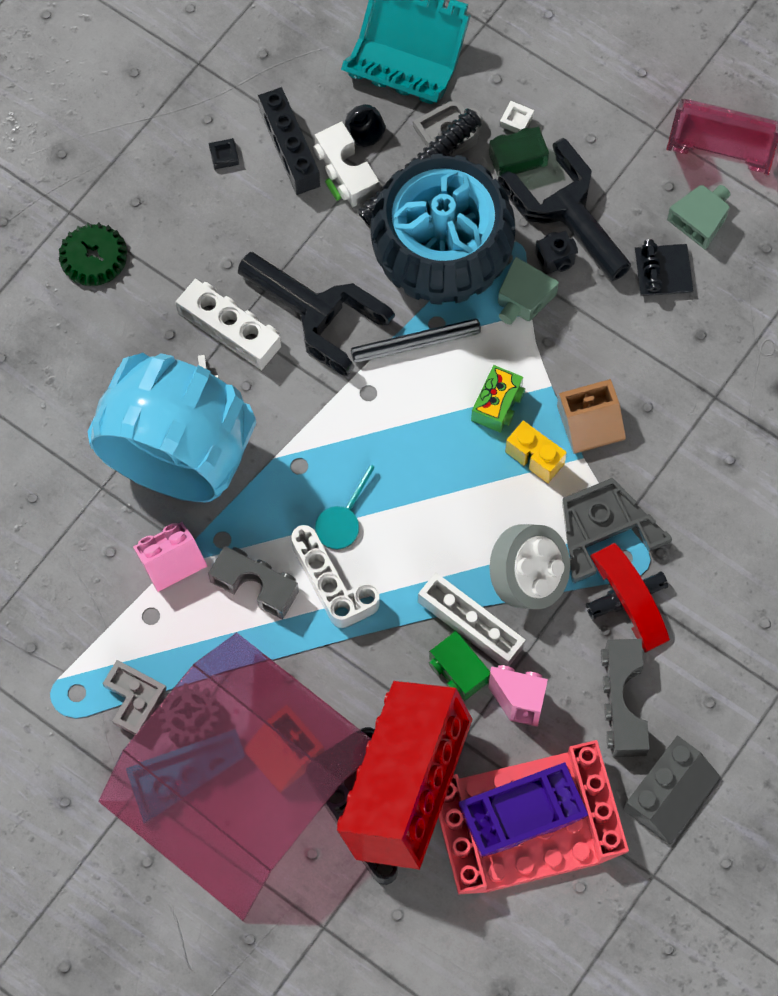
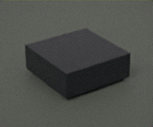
M234 138L209 143L214 170L239 165Z

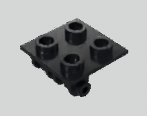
M648 239L644 241L642 247H635L640 296L693 292L687 244L657 246L654 240Z

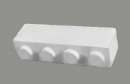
M435 572L418 593L419 604L500 665L510 666L524 648L525 639L438 573Z

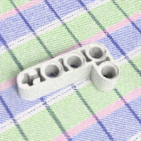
M302 525L294 529L291 537L294 553L331 622L338 628H346L376 613L380 605L378 589L372 584L365 583L347 591L313 528ZM301 539H305L306 542L309 541L310 551L307 552L304 542H300ZM314 561L324 563L323 567L319 569L311 568L310 564ZM327 584H333L337 587L331 593L323 591L322 588ZM365 595H370L374 598V601L370 604H364L360 599ZM343 607L347 608L349 613L342 617L336 615L335 611Z

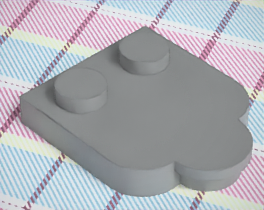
M457 102L445 103L414 120L413 127L426 146L429 147L431 141L435 142L436 136H441V132L443 130L446 131L448 125H453V120H458L460 114H465V108ZM468 108L473 110L479 116L483 125V117L481 113L475 108ZM476 127L475 133H470V137L468 139L465 138L463 144H458V149H453V153L446 156L455 157L474 147L478 143L481 127Z

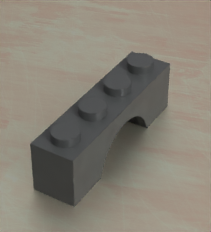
M642 639L607 640L605 649H601L602 666H607V676H603V693H608L609 704L604 706L605 721H610L611 731L606 732L607 749L612 748L613 757L647 756L650 749L648 721L635 716L627 708L623 699V687L631 678L641 674L644 666Z

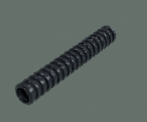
M465 109L464 115L460 114L458 120H453L452 126L448 125L446 127L447 130L441 132V136L435 137V142L431 141L429 147H424L423 153L419 152L417 158H413L411 161L418 158L420 160L429 158L432 154L451 155L453 149L459 148L458 144H463L465 142L464 139L470 137V133L476 132V127L480 128L482 126L481 119L473 110ZM380 191L375 193L376 197L372 196L369 203H364V208L360 207L358 209V214L369 226H371L374 205L378 195L381 193Z

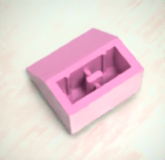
M183 522L172 523L166 526L163 532L155 536H146L137 545L133 546L157 592L207 567L195 539Z
M499 665L498 668L491 666L488 688L509 720L538 727L548 679L542 678L543 676L536 672H526V674L514 672L515 670L509 666Z

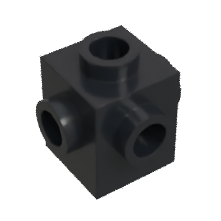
M566 231L560 233L552 232L543 239L536 241L535 254L545 274L555 271L563 272L575 264V257L578 253L577 244L573 238H569Z

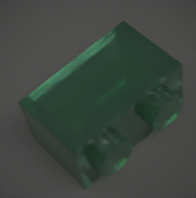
M539 126L523 128L517 133L510 135H499L489 142V155L497 176L506 171L519 174L548 165L549 151Z

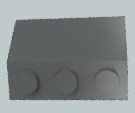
M677 735L628 799L623 810L670 845L721 776L700 751Z

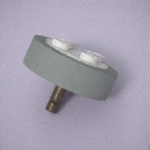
M518 524L505 530L497 539L490 557V578L495 592L506 604L515 608L544 609L554 604L567 586L570 574L569 552L564 540L554 529L545 525Z

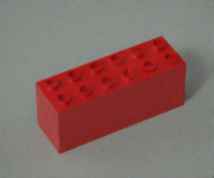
M393 681L390 691L385 695L381 715L376 719L372 739L367 743L362 765L357 769L353 789L348 793L344 813L339 817L337 823L338 833L356 860L420 870L473 720L457 688Z

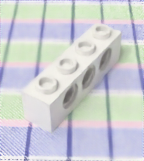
M195 278L176 300L177 311L181 316L260 370H263L281 348L280 334L271 325L265 326L260 323L252 312L248 310L244 312L237 307V304L230 297H222L216 293L215 288L207 282L201 283ZM209 305L215 307L210 311L204 310V307ZM227 320H235V321H236V322H235L234 324H232V325H226V324H224ZM249 334L257 335V337L252 340L245 338Z

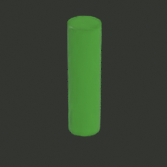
M328 178L325 183L335 200L338 201L342 197L332 180Z

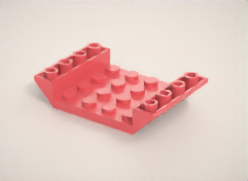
M597 740L570 746L567 753L459 779L458 774H455L452 777L438 817L458 894L487 893L599 865L629 852ZM565 762L588 816L555 832L527 840L511 849L481 857L458 803Z

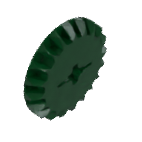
M99 222L97 224L87 223L82 227L77 226L73 232L69 231L68 236L62 239V245L59 248V262L63 272L74 282L85 286H98L110 282L121 273L127 261V246L124 238L121 237L117 230L112 229L109 225H101ZM87 248L91 249L92 251L98 249L97 253L99 258L93 255L88 257L89 255Z

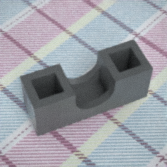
M224 546L208 573L210 583L235 595L239 586L244 582H258L263 587L257 598L258 607L283 620L299 593L296 579L286 572L281 574L275 572L265 561L258 559L256 562L248 558V555L239 548L233 547V549Z

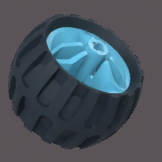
M432 154L429 158L422 160L418 158L409 162L404 170L401 172L398 170L386 182L384 190L378 195L372 213V247L375 257L383 268L386 277L396 287H402L408 296L416 300L420 298L428 300L431 304L442 305V302L453 301L456 304L468 300L475 293L479 295L484 292L505 269L515 241L514 212L504 187L497 179L493 180L492 174L488 169L479 163L476 165L470 162L468 158L456 155L451 157L443 156V154Z

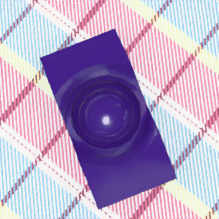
M565 762L458 803L481 857L511 849L527 840L555 832L588 816Z

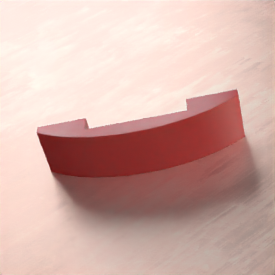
M613 543L591 554L590 557L603 580L608 579L632 621L634 635L637 639H642V649L644 652L647 653L668 642L670 638L657 605L641 576L624 552Z

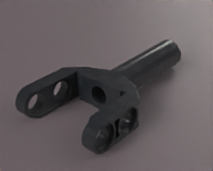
M565 138L557 140L552 146L556 155V161L573 182L544 199L541 205L515 173L506 171L498 176V181L504 187L509 199L526 221L544 224L558 221L564 222L612 281L621 278L629 271L631 267L629 260L585 207L592 170Z
M249 252L245 255L239 264V275L301 315L306 352L343 376H348L354 369L353 362L348 358L346 352L320 336L342 309V303L344 302L378 325L387 326L395 318V313L389 306L354 283L333 286L324 292L316 293L254 252Z

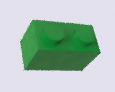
M457 631L453 632L429 651L430 662L428 663L431 669L438 676L442 674L448 681L446 683L447 687L457 688L464 701L489 683L490 670Z

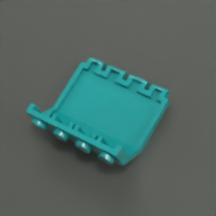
M369 0L359 39L352 54L343 60L341 70L348 72V76L355 79L366 78L372 80L371 83L375 86H389L395 88V91L399 94L407 96L412 94L418 96L422 102L429 104L437 103L443 98L457 66L471 17L470 14L466 13L468 4L457 0H450L447 7L445 6L446 0Z

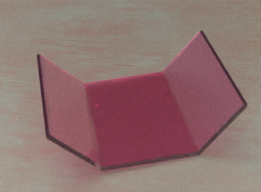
M236 632L191 666L121 752L98 802L243 921L274 867L338 787L362 765L366 754V746L371 738Z

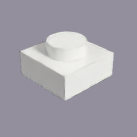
M510 101L500 120V127L523 136L534 116V110Z

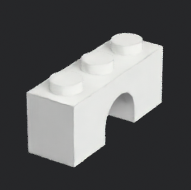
M341 121L315 134V145L313 146L315 155L319 160H324L327 165L325 166L326 172L331 180L335 179L338 183V191L344 201L348 200L353 208L369 200L372 196L375 197V193L380 191V185L368 162L358 166H349L343 162L346 158L355 154L354 140L343 122Z

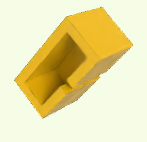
M524 420L506 440L505 453L523 466L528 463L529 453L532 454L529 470L548 484L565 464L567 452Z

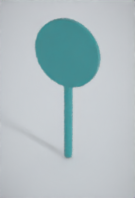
M373 465L369 466L346 508L340 506L330 507L324 510L317 518L315 532L324 546L338 550L350 546L356 540L359 533V523L355 514L350 510L374 470Z

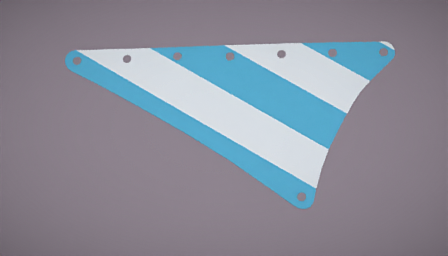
M514 241L511 264L505 267L501 275L494 279L492 285L479 295L475 293L468 300L456 304L453 301L442 302V305L431 304L429 301L394 337L430 329L428 322L433 317L443 318L446 325L476 318L480 322L481 333L371 359L195 539L207 567L159 592L151 584L56 680L52 686L50 698L54 708L59 713L72 718H80L122 705L126 698L105 688L102 684L116 660L166 685L167 691L174 687L184 686L185 683L191 684L353 637L435 618L436 616L418 603V593L435 572L481 607L505 603L497 595L491 582L490 557L497 539L505 530L514 525L534 524L548 526L562 537L567 546L562 499L599 482L582 453L573 454L557 408L558 399L536 344L533 321H526L517 316L514 322L509 325L499 318V314L504 308L498 304L499 291L514 259L517 257L527 263L526 251L521 244ZM493 365L523 376L522 387L526 388L521 402H515L512 408L515 414L510 425H504L501 433L471 421L472 409ZM366 385L375 387L377 397L372 401L363 400L360 397L362 387ZM523 420L567 452L564 466L549 484L529 470L532 454L529 453L528 463L523 466L505 453L506 440ZM296 458L306 460L308 463L307 471L300 475L293 473L290 469L292 461ZM373 465L374 470L350 510L355 514L359 523V533L356 540L350 546L343 549H330L324 545L323 547L346 590L349 591L365 583L372 584L379 591L380 605L377 612L349 627L338 628L331 622L294 553L291 537L294 529L298 526L306 525L315 531L316 520L324 510L335 506L346 508L369 466ZM632 529L586 548L589 556H591V554L615 543L621 550H627L632 554L633 561L631 563L639 575H642L648 569L651 560L647 548ZM226 532L231 536V543L228 548H239L248 555V558L256 562L258 559L265 561L275 572L279 574L286 572L296 579L299 593L283 620L258 607L257 598L263 588L258 582H244L239 586L235 595L210 583L208 573L223 549L216 547L213 543V538L217 533ZM301 539L300 542H304L307 552L310 551L309 541L306 542L305 539ZM314 561L310 564V567L319 569L323 567L324 563ZM595 566L597 570L595 575L574 584L571 580L570 572L564 592L610 583L608 579L603 580ZM327 584L322 590L331 593L337 587L333 584ZM365 595L361 597L360 601L364 604H370L374 601V598L370 595ZM343 607L335 611L336 615L342 617L349 613V610ZM147 608H155L160 613V619L154 625H148L142 620V613ZM75 684L82 685L86 690V696L80 702H73L68 697L69 688Z

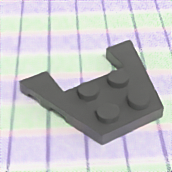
M613 478L562 499L573 584L593 576L597 572L586 550L589 546L635 527L648 552L672 541L670 534L667 531L664 532L656 524V520L650 514L647 515L637 505V501Z

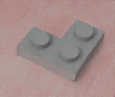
M116 660L102 683L105 688L126 698L112 720L113 724L137 737L167 689L166 685L119 660Z

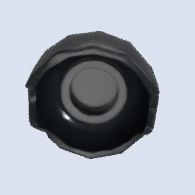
M368 104L354 107L347 113L344 123L354 140V144L362 147L377 143L386 130V125L380 112Z

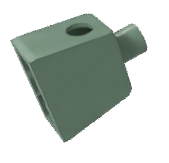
M700 185L670 207L667 220L706 250L728 216L730 206L725 201L730 197V191L723 185H719L713 192L704 185Z
M516 257L499 291L498 304L504 307L499 314V318L509 325L514 322L517 316L526 321H531L557 295L559 282Z

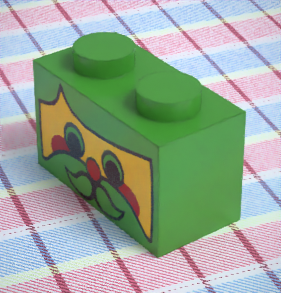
M493 365L472 409L471 421L501 433L504 425L509 426L514 417L515 411L512 408L515 402L520 403L524 396L526 388L522 387L523 376Z

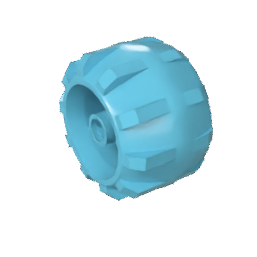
M144 353L123 358L108 389L98 402L94 419L87 432L91 449L106 465L141 486L176 499L206 503L219 497L228 488L233 475L239 468L244 450L256 426V418L251 406L244 403L241 392L233 385H227L216 376L210 374L211 371L199 365L196 367L177 360L171 355L161 353L157 356L149 357Z

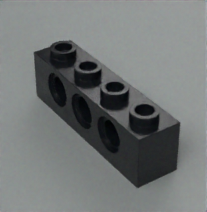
M280 87L258 95L260 113L295 194L299 195L321 187L318 167L283 88Z

